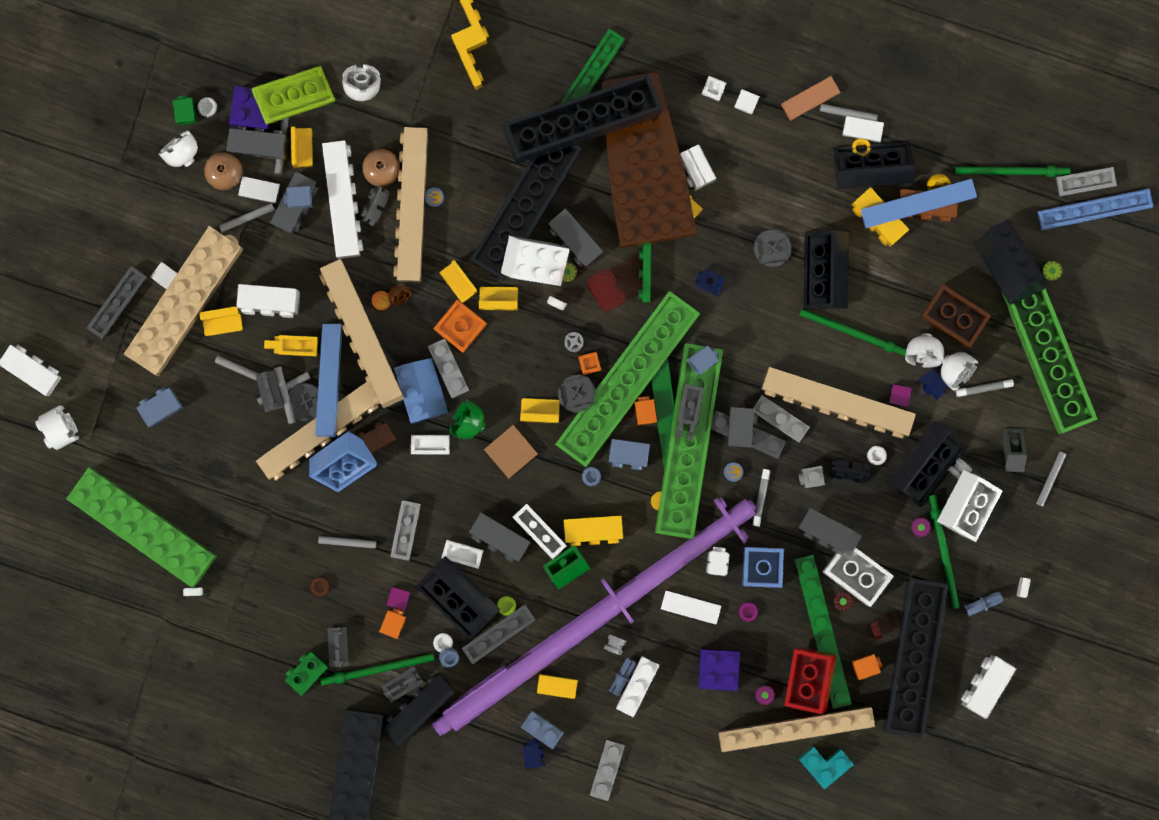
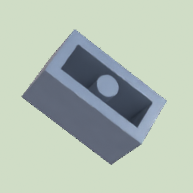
M163 387L155 392L156 396L153 398L147 397L139 402L140 406L137 407V410L148 428L156 426L183 409L172 388L166 389V387Z
M612 439L609 463H612V467L623 468L624 465H631V469L642 471L643 467H647L650 444Z
M533 710L521 726L522 729L551 749L555 747L564 734V731Z

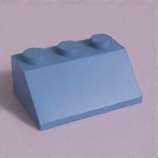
M432 358L394 368L401 392L405 398L404 403L411 424L449 413Z
M347 432L309 458V477L339 492L375 468L377 462L364 441Z

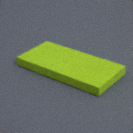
M321 66L251 89L266 125L336 101Z

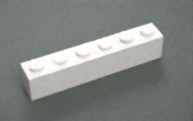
M346 141L322 143L337 259L360 256V251H363L362 240L358 239V232H361L360 221H356L355 215L359 211L358 204L353 199V195L356 194L355 183H351V176L354 175L353 164H349L348 157L352 156L351 147L347 145Z

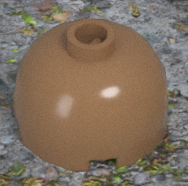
M376 149L364 158L362 170L366 180L372 185L388 187L398 178L400 163L396 155L391 151Z
M227 152L216 153L206 161L204 168L205 178L215 189L221 191L231 190L240 183L243 176V167L239 159L233 154Z

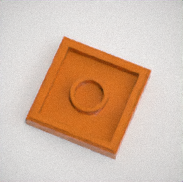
M457 299L433 329L464 353L487 323Z

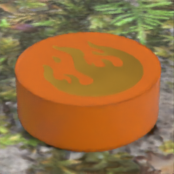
M384 291L376 292L372 297L373 306L381 311L388 309L391 305L389 294Z

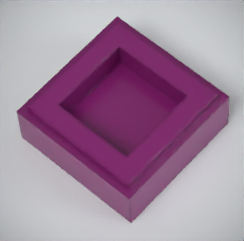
M893 384L889 403L908 407L912 388Z
M392 587L387 606L405 611L411 592Z

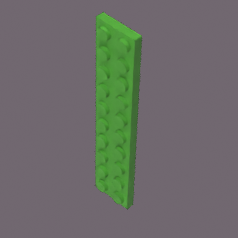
M669 291L597 387L594 403L589 409L577 414L555 445L587 467L700 313Z
M685 343L655 533L694 539L723 350L714 348L718 354L717 359L719 361L702 374L696 375L686 359L704 346ZM684 384L704 388L698 422L691 441L687 440L688 424H683L681 437H675Z

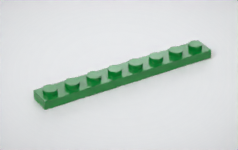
M814 555L794 559L817 650L837 655L829 695L832 709L851 705Z

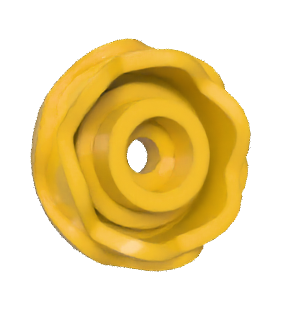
M935 174L928 180L927 188L928 190H933L951 185V182L944 174Z

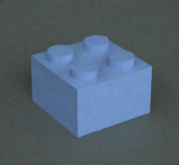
M744 547L742 586L782 588L784 549Z

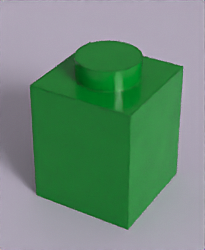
M179 96L177 100H173L175 122L178 126L197 123L195 103L192 98H189V96Z

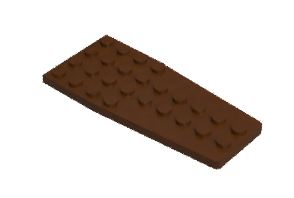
M655 72L648 74L662 108L660 116L606 134L611 196L621 248L697 235L685 170L659 75ZM647 74L606 80L602 82V89Z

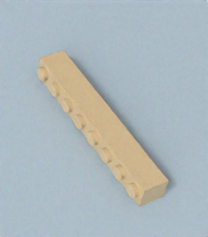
M404 127V132L400 133V144H403V151L399 153V163H402V170H399L398 182H402L401 189H398L397 200L401 201L400 208H397L396 219L400 220V225L396 227V239H399V246H395V258H398V265H394V277H397L398 282L421 283L428 129Z
M339 259L320 268L322 274L319 277L323 285H327L330 290L327 292L331 303L335 301L337 306L334 309L338 319H343L345 325L342 328L345 335H350L353 341L350 343L354 354L358 352L360 357L357 360L361 370L365 369L368 376L365 379L369 388L373 386L376 392L373 394L377 405L381 404L383 408H386L405 399L344 263Z
M771 367L767 369L761 390L765 391L764 395L773 398L778 395L783 397V401L792 404L794 401L801 403L802 407L807 409L816 407L820 409V413L826 415L831 413L838 414L837 418L848 421L850 418L856 420L857 425L867 427V424L875 426L874 430L885 433L887 430L893 432L892 436L901 439L904 436L908 437L910 435L916 416L914 413Z
M367 382L338 402L336 434L338 436L347 431L346 426L353 423L355 425L361 421L363 414L366 412L370 414L379 408L373 397V394L376 392L373 386L369 388ZM316 418L256 460L269 480L273 478L275 481L284 475L283 471L287 468H295L300 464L299 460L304 456L309 458L316 453L315 448L320 445L324 447L332 441L331 437H316Z
M867 706L718 731L721 751L726 752L875 727L872 707Z

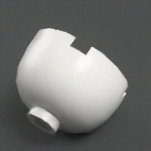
M363 64V67L357 68V65H353L344 71L342 84L345 93L351 99L367 101L374 98L378 93L381 78L376 68Z
M189 131L181 133V139H176L175 137L161 150L162 153H159V156L168 165L173 167L185 165L187 167L195 161L193 157L197 153L198 146L195 138Z
M923 333L908 343L905 360L915 366L916 362L924 363L922 367L940 366L941 362L944 361L943 345L937 338L932 337L931 334Z
M957 352L951 356L947 355L944 361L941 362L943 364L941 368L943 382L952 390H958L960 388L958 385L962 381L965 384L977 369V366L974 364H978V361L964 352Z

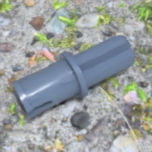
M996 592L984 598L980 597L979 600L964 605L970 617L983 610L988 611V608L1002 603L1003 597L1000 592Z
M629 658L625 660L619 673L615 674L617 677L608 691L620 696L626 682L630 681L629 677L636 666L635 661Z

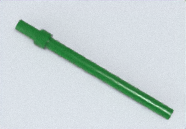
M955 166V174L1046 175V177H1055V175H1070V168H1055V166Z
M803 308L801 309L799 315L885 348L884 350L887 352H895L906 356L907 349L896 345V342L891 340L885 341Z
M937 495L929 496L932 509L930 514L935 523L952 609H957L960 606L943 525L937 522L942 509H939Z
M426 654L343 673V671L337 672L335 675L320 678L321 685L336 682L341 684L345 683V680L435 661L434 654Z

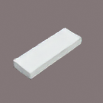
M665 591L661 609L717 624L721 606Z

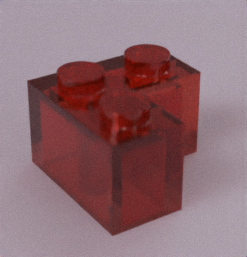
M607 269L586 279V285L604 315L625 304L623 299L626 298L621 288L617 289L615 285L617 280L612 271L608 272Z

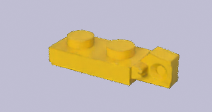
M279 335L275 336V341L265 340L264 348L274 349V354L317 357L318 337Z

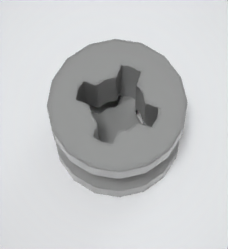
M571 332L565 337V347L569 351L577 352L583 347V338L579 333Z
M960 458L956 460L954 466H950L948 469L958 480L963 470L969 473L972 471L971 467Z
M609 634V641L604 646V649L622 655V647L626 645L627 641Z

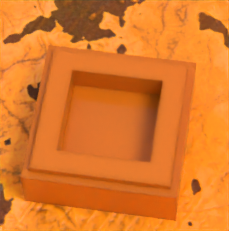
M597 352L578 356L583 375L601 371Z

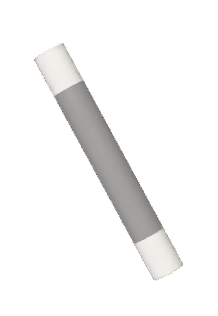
M1013 379L956 390V396L961 397L1014 387Z
M763 469L753 526L760 527L771 470Z

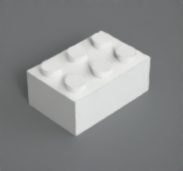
M509 236L501 273L515 279L561 286L569 248L555 243Z
M238 284L237 308L242 313L255 315V312H260L263 316L274 317V313H278L284 318H293V315H298L300 292L297 289Z
M963 470L937 522L959 535L976 542L1002 490L979 476Z
M857 548L854 549L851 556L845 553L841 556L836 553L822 571L868 607L873 605L894 577Z
M992 655L983 660L981 672L975 674L971 681L972 687L969 691L966 690L961 697L963 701L961 705L987 719L1016 670L1013 666Z

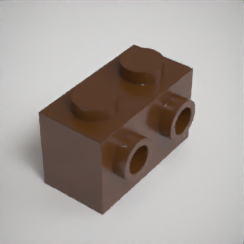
M382 421L372 426V431L368 433L363 431L356 435L364 441L371 454L397 440L387 422L383 424Z

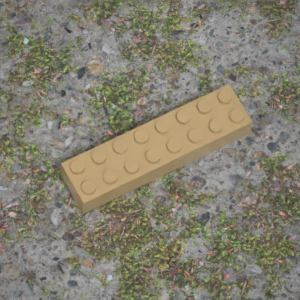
M209 226L124 355L154 375L159 376L199 317V312L203 311L243 251V248Z

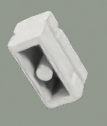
M700 145L680 153L684 170L688 176L686 177L687 183L690 188L694 187L695 190H698L716 180Z
M713 547V551L708 552L707 561L709 563L706 566L708 574L727 575L728 566L726 564L729 561V554L725 552L726 548Z

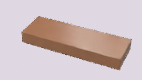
M830 76L785 101L781 106L789 120L792 121L840 94V91Z

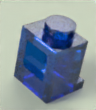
M704 269L703 273H698L695 282L698 283V289L718 297L726 277ZM706 279H713V284L708 285Z
M934 369L916 381L918 384L922 382L924 392L936 400L945 394L944 389L947 386Z
M537 739L527 740L526 744H523L525 768L544 767L545 761L540 760V758H544L543 747H539Z

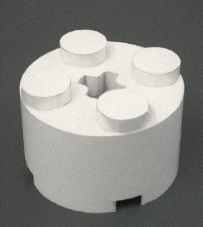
M61 405L40 415L39 420L35 421L39 431H42L46 437L44 442L49 449L53 447L59 450L79 439V436H75L78 430L69 413L64 414L62 410L65 408Z

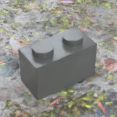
M730 408L728 447L751 448L752 444H755L756 433H753V425H757V414L754 413V409Z

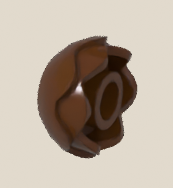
M402 284L392 287L389 292L390 303H393L395 306H398L400 303H406L408 298L411 297V289Z

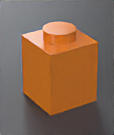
M649 396L638 398V402H634L637 424L657 423L654 399L650 400Z
M393 608L392 611L388 610L379 632L398 639L407 618L403 615L404 612Z
M875 654L851 661L857 680L881 673L880 668H882L879 656L875 657Z

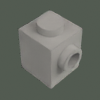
M822 466L801 469L799 474L800 485H804V488L825 485Z

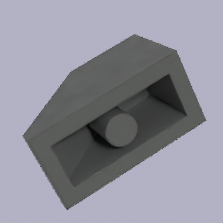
M1004 429L1003 461L1005 472H1024L1027 451L1023 429Z

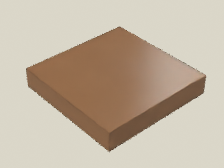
M514 425L484 449L508 479L538 455Z

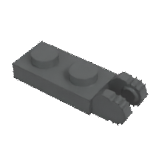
M684 384L677 418L676 438L681 437L683 424H688L687 440H692L695 426H697L704 388Z

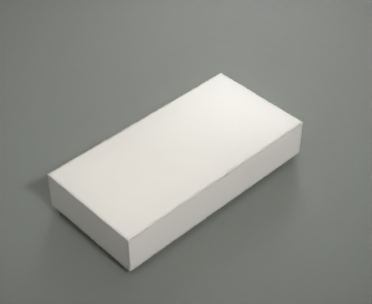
M846 116L842 136L881 142L884 123Z
M242 176L238 195L277 203L280 184Z
M161 262L150 278L167 289L177 273Z
M411 435V454H450V435Z
M446 540L442 558L446 556L450 561L479 569L484 550Z

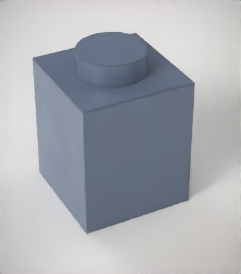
M288 187L287 193H284V204H288L289 209L313 208L311 187Z
M708 345L686 359L696 375L702 374L719 360L717 359L718 354L715 349Z

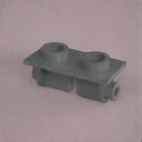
M381 186L372 188L368 194L369 200L360 211L361 217L359 220L367 222L371 226H374L375 223L377 224L382 214V211L377 209V206L385 207L390 197L388 195L390 191L382 189Z
M267 371L255 375L265 413L284 408L275 372Z
M347 627L327 628L329 667L349 666Z
M413 666L381 687L385 696L392 703L424 682Z

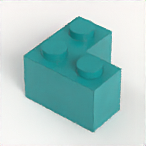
M813 746L798 757L800 762L824 790L854 765L840 748L826 760Z

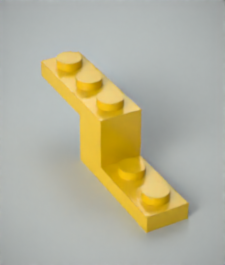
M460 0L471 26L452 34L451 37L475 90L482 87L481 82L484 79L480 70L476 71L473 66L476 62L472 53L468 54L467 52L487 44L486 38L489 35L485 26L481 27L478 22L481 20L477 9L473 10L470 4L473 3V0Z

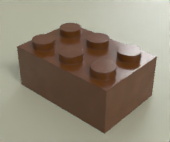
M942 284L919 318L961 346L969 349L991 315Z

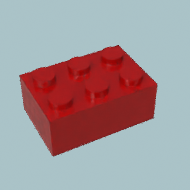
M804 647L794 649L784 706L818 714L826 712L837 655Z

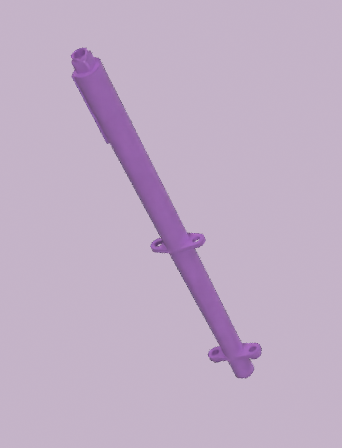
M721 497L714 499L713 501L723 514V517L695 535L694 539H689L613 592L604 578L600 581L609 592V596L507 667L505 665L443 708V715L432 723L434 729L440 736L452 728L457 732L621 612L624 613L632 624L634 621L626 611L629 606L733 530L743 544L746 543L749 537L743 529L739 530L738 527L756 515L755 510L757 508L751 500L747 501L744 499L726 512L725 508L727 505Z

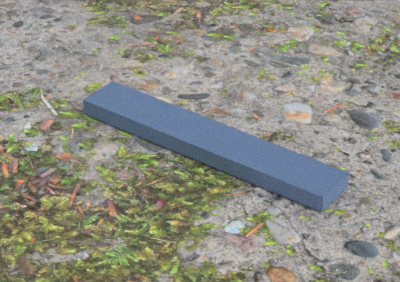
M972 179L861 209L860 211L866 229L977 198Z
M1150 189L1037 211V217L1041 231L1145 210L1154 206Z
M323 324L316 437H336L342 324Z

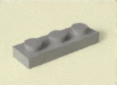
M1113 167L1056 177L1059 197L1117 186Z
M442 339L428 346L451 398L453 399L468 392L469 388L446 340Z
M761 395L753 407L754 413L798 443H800L810 428L763 395Z
M402 500L390 557L410 561L421 504Z
M606 739L590 796L606 801L609 800L625 745Z

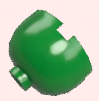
M466 400L467 403L463 402L459 406L453 417L456 420L455 425L450 426V434L460 439H471L478 433L481 434L486 425L481 408L469 400Z

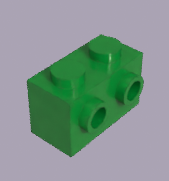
M575 545L543 565V568L558 590L591 569Z
M313 651L309 654L305 652L299 659L301 663L296 668L292 666L285 674L287 676L285 681L301 696L329 668Z

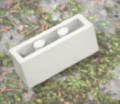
M18 344L16 347L10 345L0 359V366L43 395L49 397L62 378L57 375L59 371L50 365L48 368L42 365L43 361L37 356L33 355L30 357L27 355V350Z
M528 504L513 516L552 559L566 547L565 543Z
M641 656L616 709L634 718L659 664Z

